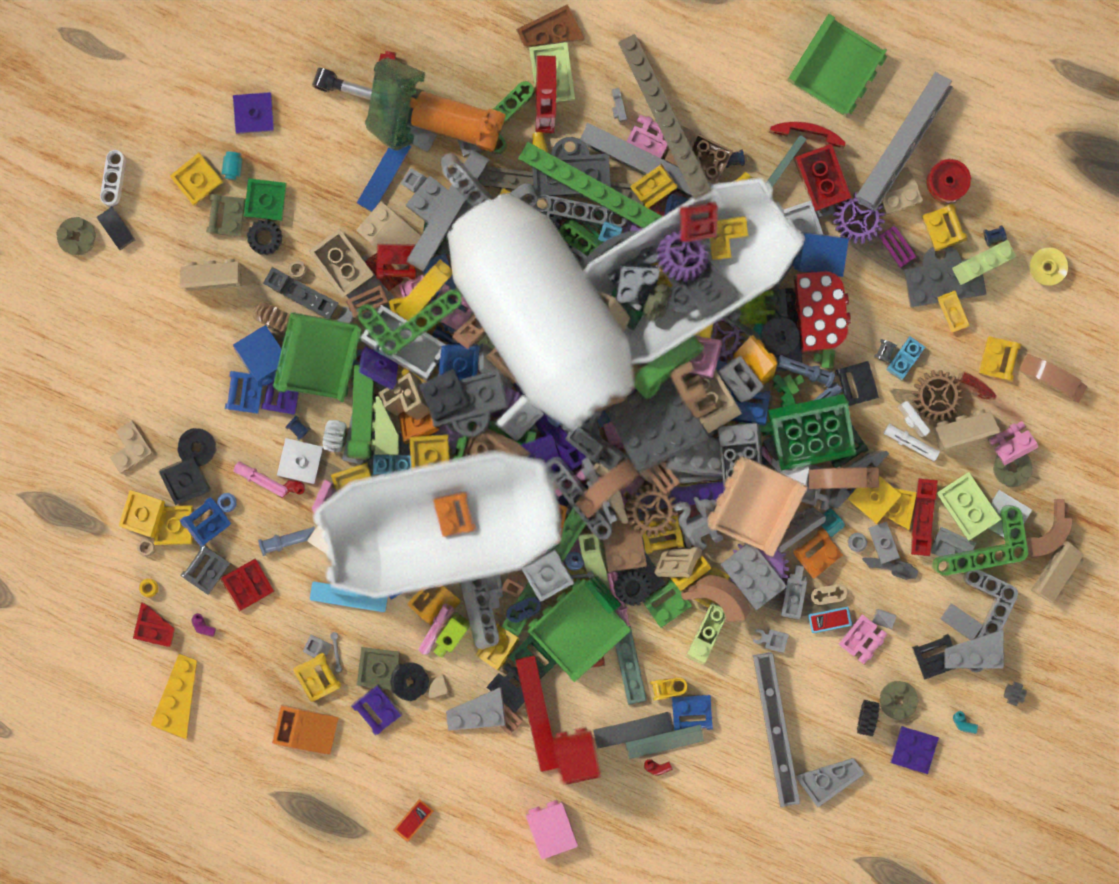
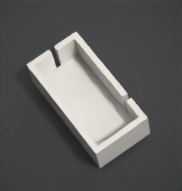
M382 305L377 311L392 332L407 322V320ZM376 326L373 331L375 334L381 335L384 332V328ZM365 330L361 341L376 350L379 346L368 331ZM403 330L400 335L402 338L408 339L411 337V332ZM425 332L393 356L384 354L380 347L379 352L427 381L435 369L436 363L438 364L440 361L441 345L445 344ZM392 341L385 344L387 350H393L396 347Z

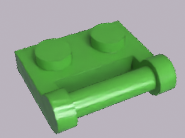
M672 579L668 580L669 583L651 594L649 598L646 597L644 605L660 628L692 607L688 600H683L681 596L682 591L678 589ZM672 589L676 592L675 595L655 609L651 605Z

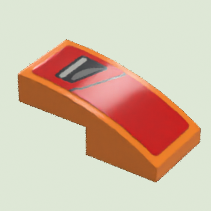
M419 799L393 831L408 843L434 810Z

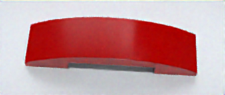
M784 122L773 125L769 129V133L786 137L789 135L790 130L826 137L825 145L832 144V146L844 148L846 144L840 136L831 130L807 122Z
M918 478L912 523L911 555L930 557L938 480Z

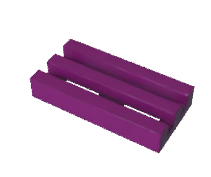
M895 225L878 236L899 268L916 257ZM892 231L897 236V238L899 239L907 253L910 255V257H907L904 251L901 249V247L891 234ZM886 235L889 237V239L891 240L895 248L898 250L904 261H900L892 247L885 239Z

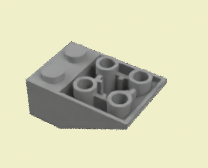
M757 423L718 427L723 483L725 485L727 479L734 472L733 467L736 461L740 460L741 456L762 465L760 425Z

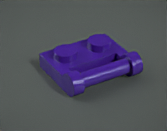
M273 378V381L267 385L265 401L262 403L261 409L295 415L299 392L291 390L279 391L277 406L272 405L275 388L273 386L275 378Z
M379 684L351 705L354 711L357 710L372 728L371 731L375 736L402 716V712ZM367 702L382 722L378 724L364 708L363 704Z

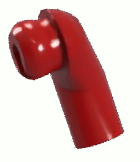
M289 480L283 485L287 488L285 496L289 492L297 493L298 495L305 492L304 484L299 481Z
M647 759L644 762L645 770L655 776L673 770L670 762L661 765L652 759Z

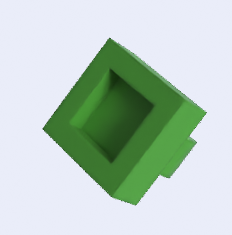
M823 350V354L814 353V361L822 363V368L834 369L835 350Z
M789 374L783 378L792 395L799 392L797 385L804 382L801 375L792 379Z

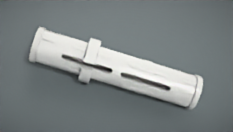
M890 423L888 424L884 435L898 441L899 445L903 444L933 462L936 460L940 453L939 450L909 435L908 431H902Z

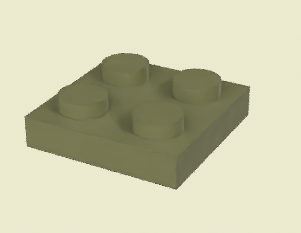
M361 647L357 686L374 688L379 684L382 689L391 690V675L399 663L400 651Z

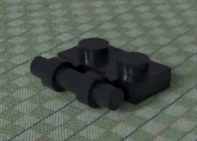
M507 663L503 667L508 672L506 677L498 673L486 688L493 691L502 686L503 702L516 713L524 703L521 686L516 688L509 682L512 678H515L520 683L517 667Z

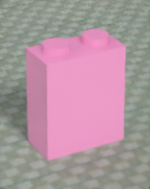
M558 800L547 803L545 808L540 809L538 806L528 810L529 814H526V818L542 860L578 847L563 802L558 803Z

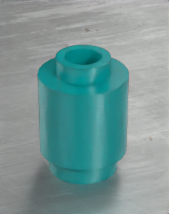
M226 152V156L223 157L221 173L225 175V179L236 180V177L241 176L243 160L241 153Z

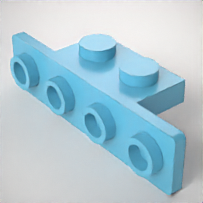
M312 582L310 593L311 601L379 612L386 611L388 595L376 598L335 588L331 584Z

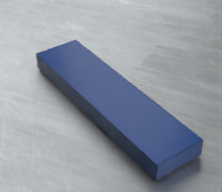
M394 137L358 199L357 204L371 212L375 209L410 151V145Z

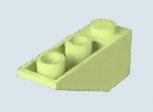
M376 396V401H372V412H376V418L372 420V431H375V439L371 440V451H375V455H399V434L386 408H384L381 398Z
M594 533L580 535L581 555L587 573L593 572L594 577L598 575L607 588L610 589L603 539L597 538Z
M711 603L687 652L686 658L701 665L706 663L726 619L724 611L720 606Z

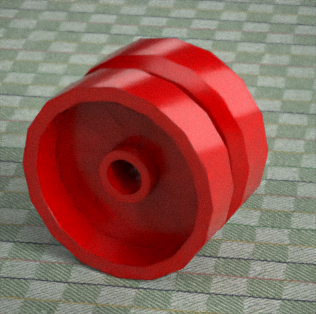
M945 159L938 162L931 168L926 180L927 190L932 198L940 203L947 204L962 198L971 185L969 169L964 163L956 159ZM948 178H950V179L952 180V181L950 182L951 184H948V183L946 182V180H947Z

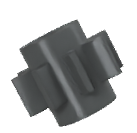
M1013 682L1012 685L1007 684L1004 698L1008 699V704L1017 706L1018 702H1024L1027 690L1022 689L1023 684Z

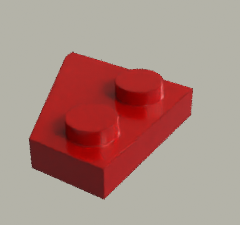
M141 602L133 639L171 647L175 628L146 603Z

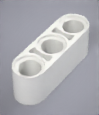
M112 150L107 154L100 199L109 207L116 206L120 201L126 166V158L118 150ZM115 155H120L121 157L118 164L112 163V158ZM112 174H117L118 176L115 183L109 182V176ZM108 193H114L115 195L114 200L111 202L106 201Z

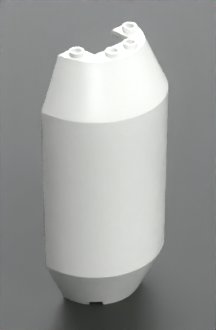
M762 178L715 184L711 187L712 192L696 200L693 198L680 206L695 207L707 205L708 202L714 201L718 206L717 220L746 216L748 236L729 239L731 258L712 260L709 238L702 239L700 243L701 245H706L704 251L709 252L707 258L735 291L738 299L706 319L698 309L689 313H678L673 310L669 301L666 305L667 312L663 318L658 317L655 322H651L644 318L646 316L644 314L633 331L626 327L623 332L628 339L631 364L650 362L779 281L802 246L804 237L799 230H794L791 220L789 218L785 219L783 216L784 210L779 202L775 203L772 199L771 192H773V189L768 182L764 183ZM680 207L590 262L584 272L596 291L610 295L615 286L609 280L608 275L613 270H618L620 264H624L630 259L633 260L645 248L652 246L657 252L658 247H660L659 243L661 240H664L666 235L670 236L673 231L677 234L681 230ZM708 212L691 215V220L708 217ZM675 244L670 246V248L681 247L682 244ZM674 277L669 278L670 282L673 285V287H671L670 289L673 290L676 286H678V283L675 281ZM628 303L637 310L641 307L638 303Z
M506 193L498 195L495 200H487L479 204L454 223L453 230L448 231L454 283L533 406L569 429L576 430L583 425V421L588 416L594 413L593 409L609 403V398L612 396L623 397L631 392L630 388L634 386L628 339L549 217L513 194Z
M493 452L351 482L315 510L316 514H314L315 524L319 526V529L324 528L323 539L327 542L329 549L327 550V557L332 563V566L328 567L326 572L328 582H331L332 587L377 598L523 567L556 543L561 536L557 497L551 476H548L546 465L539 461ZM466 491L469 511L476 530L442 537L433 499ZM455 501L460 524L465 525L460 503Z

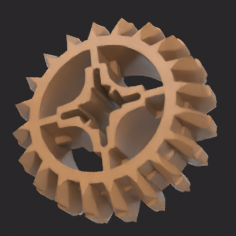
M259 302L254 309L253 318L286 334L290 314L265 302Z
M935 370L931 371V377L928 373H924L926 380L919 377L918 381L921 385L914 384L918 391H912V395H917V398L912 399V402H919V405H916L914 408L919 409L921 407L923 410L919 414L923 415L926 412L927 420L933 415L934 422L937 421L938 416L941 421H944L945 414L948 419L952 418L950 411L957 414L958 411L954 407L961 408L962 404L957 401L964 400V397L958 396V393L964 392L963 389L957 390L956 388L961 383H953L956 380V376L948 379L950 372H946L942 376V370L938 371V376H936ZM941 380L945 384L938 389L931 386L929 382ZM949 387L953 393L951 403L946 398V392ZM924 388L927 389L930 395L927 404L923 401ZM934 391L936 393L942 391L940 395L942 400L937 399L933 401L935 397ZM935 403H940L947 409L938 412L933 411L930 408Z
M645 485V492H643L642 488H638L640 495L633 492L632 495L636 499L634 501L628 499V502L633 505L632 507L626 506L627 510H632V513H628L626 516L628 518L633 517L629 524L636 523L633 528L635 531L641 527V535L647 530L648 537H651V531H654L657 537L659 536L658 530L665 534V526L668 529L672 528L668 524L669 521L676 523V520L671 518L672 515H678V512L672 511L676 504L671 505L675 497L668 499L670 491L665 495L662 494L661 489H659V492L656 491L657 485H653L652 490H650L649 485ZM656 495L650 504L639 502L645 496ZM661 497L667 504V514L659 510L658 506ZM655 505V510H657V512L661 515L652 514L649 517V512H647V509L643 508V506L647 508H652ZM636 507L645 512L643 524L637 518ZM655 517L664 519L660 525L648 526Z

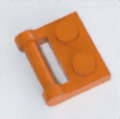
M466 491L433 499L442 537L476 530L469 511ZM455 501L460 503L465 525L460 524Z
M823 528L819 529L816 532L817 534L801 548L798 547L793 551L796 558L813 579L843 556L829 538L827 531ZM822 541L824 546L807 558L805 553Z

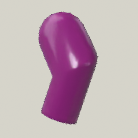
M194 614L191 622L195 631L199 634L214 637L216 628L207 626L201 614Z

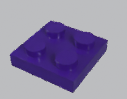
M901 726L890 763L928 774L939 737Z

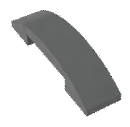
M640 231L625 232L603 242L591 252L581 268L584 271L590 262L602 256L621 241H626Z
M274 267L270 269L263 282L266 286L327 319L332 317L339 304Z
M884 450L871 452L855 461L848 468H866L868 465L877 467L889 453ZM834 488L828 505L832 508H839L851 494L846 488Z
M668 712L621 724L594 729L593 732L598 749L672 731Z

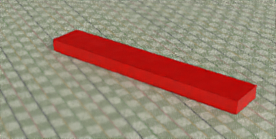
M535 656L517 659L515 662L539 770L544 772L559 768Z

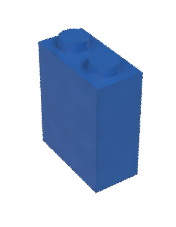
M801 232L804 240L793 258L794 269L808 273L827 271L843 277L849 239L840 236Z
M264 325L233 344L235 352L259 387L270 384L273 378H275L282 351L267 326Z

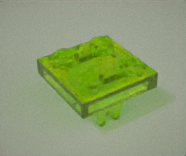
M765 290L740 306L741 324L767 323V315H774L775 310L766 311L765 296H772L773 291Z

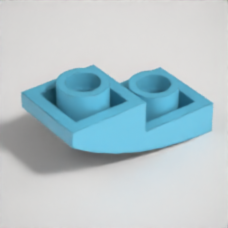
M909 336L886 370L902 381L925 346Z
M374 455L373 474H394L412 470L411 456Z

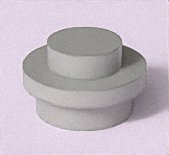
M854 533L848 539V546L854 552H861L867 546V539L861 533Z

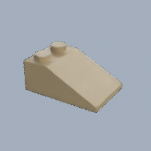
M380 202L356 230L376 248L377 244L416 245L421 237L418 232L383 202ZM396 264V265H397L401 270H404L405 267H406L408 264Z
M340 228L309 250L312 257L342 297H345L374 276Z
M716 369L713 379L701 377L705 384L704 389L707 396L696 402L698 407L710 401H713L716 406L715 410L699 418L708 433L742 414ZM685 375L682 378L686 382L695 376Z

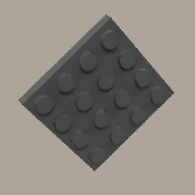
M671 376L660 384L658 391L649 399H646L638 391L628 396L623 402L613 404L605 409L638 473L708 439L698 418L694 417L684 403Z

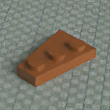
M568 4L516 29L525 48L584 40V36Z

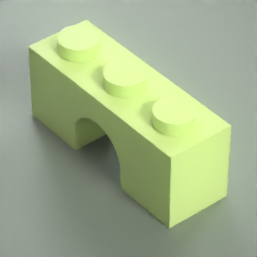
M1006 240L958 264L952 269L960 285L1010 261L1016 255L1009 241Z

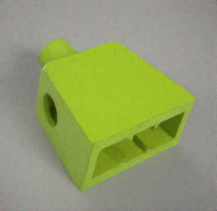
M456 612L435 641L438 645L433 652L441 658L445 656L447 651L451 653L469 629V620Z

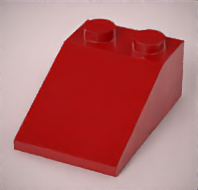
M832 144L794 157L799 175L815 211L851 198Z

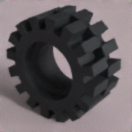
M266 219L258 220L248 229L247 241L250 247L258 254H273L282 244L281 230L272 221ZM262 230L271 232L272 240L269 244L263 245L258 242L257 236Z
M637 570L623 571L621 576H617L618 581L614 582L616 585L614 587L616 597L630 606L641 605L640 602L644 603L646 601L645 598L650 596L648 594L649 591L651 592L649 587L651 585L650 581H648L647 576ZM630 581H637L639 584V590L634 595H629L626 592V585Z
M869 700L863 701L858 718L857 734L873 737L879 716L880 703Z

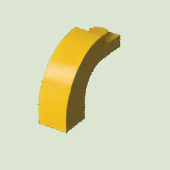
M440 259L400 304L396 312L407 321L418 314L452 276V269Z

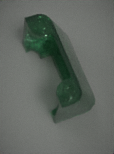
M387 57L377 62L374 67L375 74L365 125L367 130L387 147L397 151L414 142L415 135L409 133L411 128L407 127L411 97L418 91L415 88L419 81L424 82L425 72Z

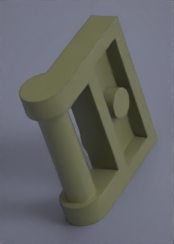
M210 194L211 210L209 227H207L206 233L241 237L245 198ZM219 202H224L222 228H216Z

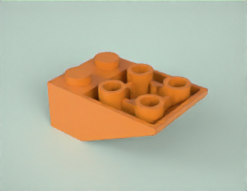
M282 704L272 744L330 755L339 717Z

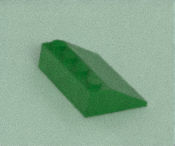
M844 394L768 410L781 471L856 455L849 407Z

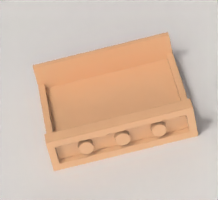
M741 456L740 460H737L733 467L734 472L725 483L726 489L723 495H720L716 501L717 507L715 511L711 512L708 517V526L713 531L716 529L759 548L773 557L807 487L802 482Z

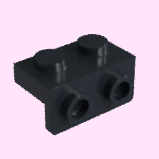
M784 288L764 291L767 322L773 318L784 316L792 319L797 325L798 314L795 310L796 294L794 289Z

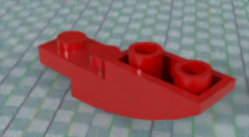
M537 56L535 133H555L556 56Z

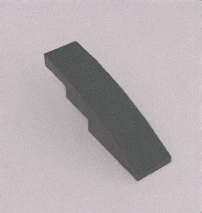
M582 426L576 430L571 429L565 438L585 456L589 457L590 460L593 462L598 461L609 471L627 459L632 462L628 455Z

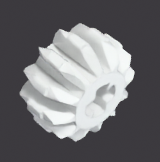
M329 420L327 422L323 436L324 450L330 452H341L343 450L347 435L346 423L339 420Z

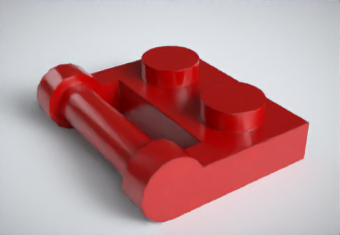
M708 202L707 205L695 207H680L681 241L688 242L717 237L718 206L716 202ZM708 212V217L691 220V215Z
M377 244L376 279H383V277H408V279H415V266L408 263L407 260L416 245ZM383 264H408V270L383 269Z

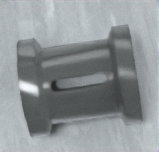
M881 339L880 348L874 357L890 363V356L897 345Z

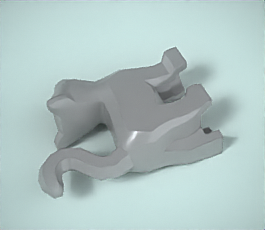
M694 497L697 509L701 513L700 515L686 520L690 515V506L685 502L676 504L674 508L676 511L683 509L679 517V525L681 526L686 549H691L692 545L703 550L707 548V545L701 540V537L709 534L715 543L723 540L720 531L716 529L713 531L708 526V517L711 512L715 511L716 501L707 499L700 501L697 497Z

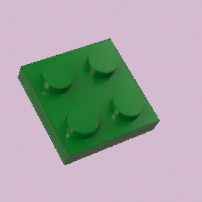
M248 178L244 217L282 221L287 183Z

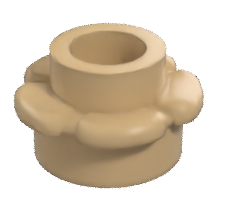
M302 261L292 262L288 267V273L292 278L302 279L304 274L307 273V267L304 266Z
M143 538L137 544V551L143 557L151 556L155 553L156 545H154L153 540Z

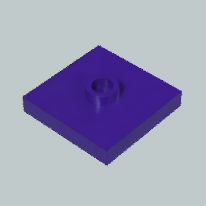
M271 92L233 95L236 134L274 131Z
M365 346L361 353L359 373L392 390L396 385L398 364Z
M552 435L520 445L529 452L527 459L545 464L550 459L559 457ZM551 465L553 471L561 470L560 465Z

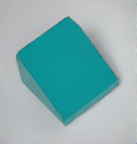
M832 508L823 514L826 522L821 524V526L830 537H833L845 527L843 520Z

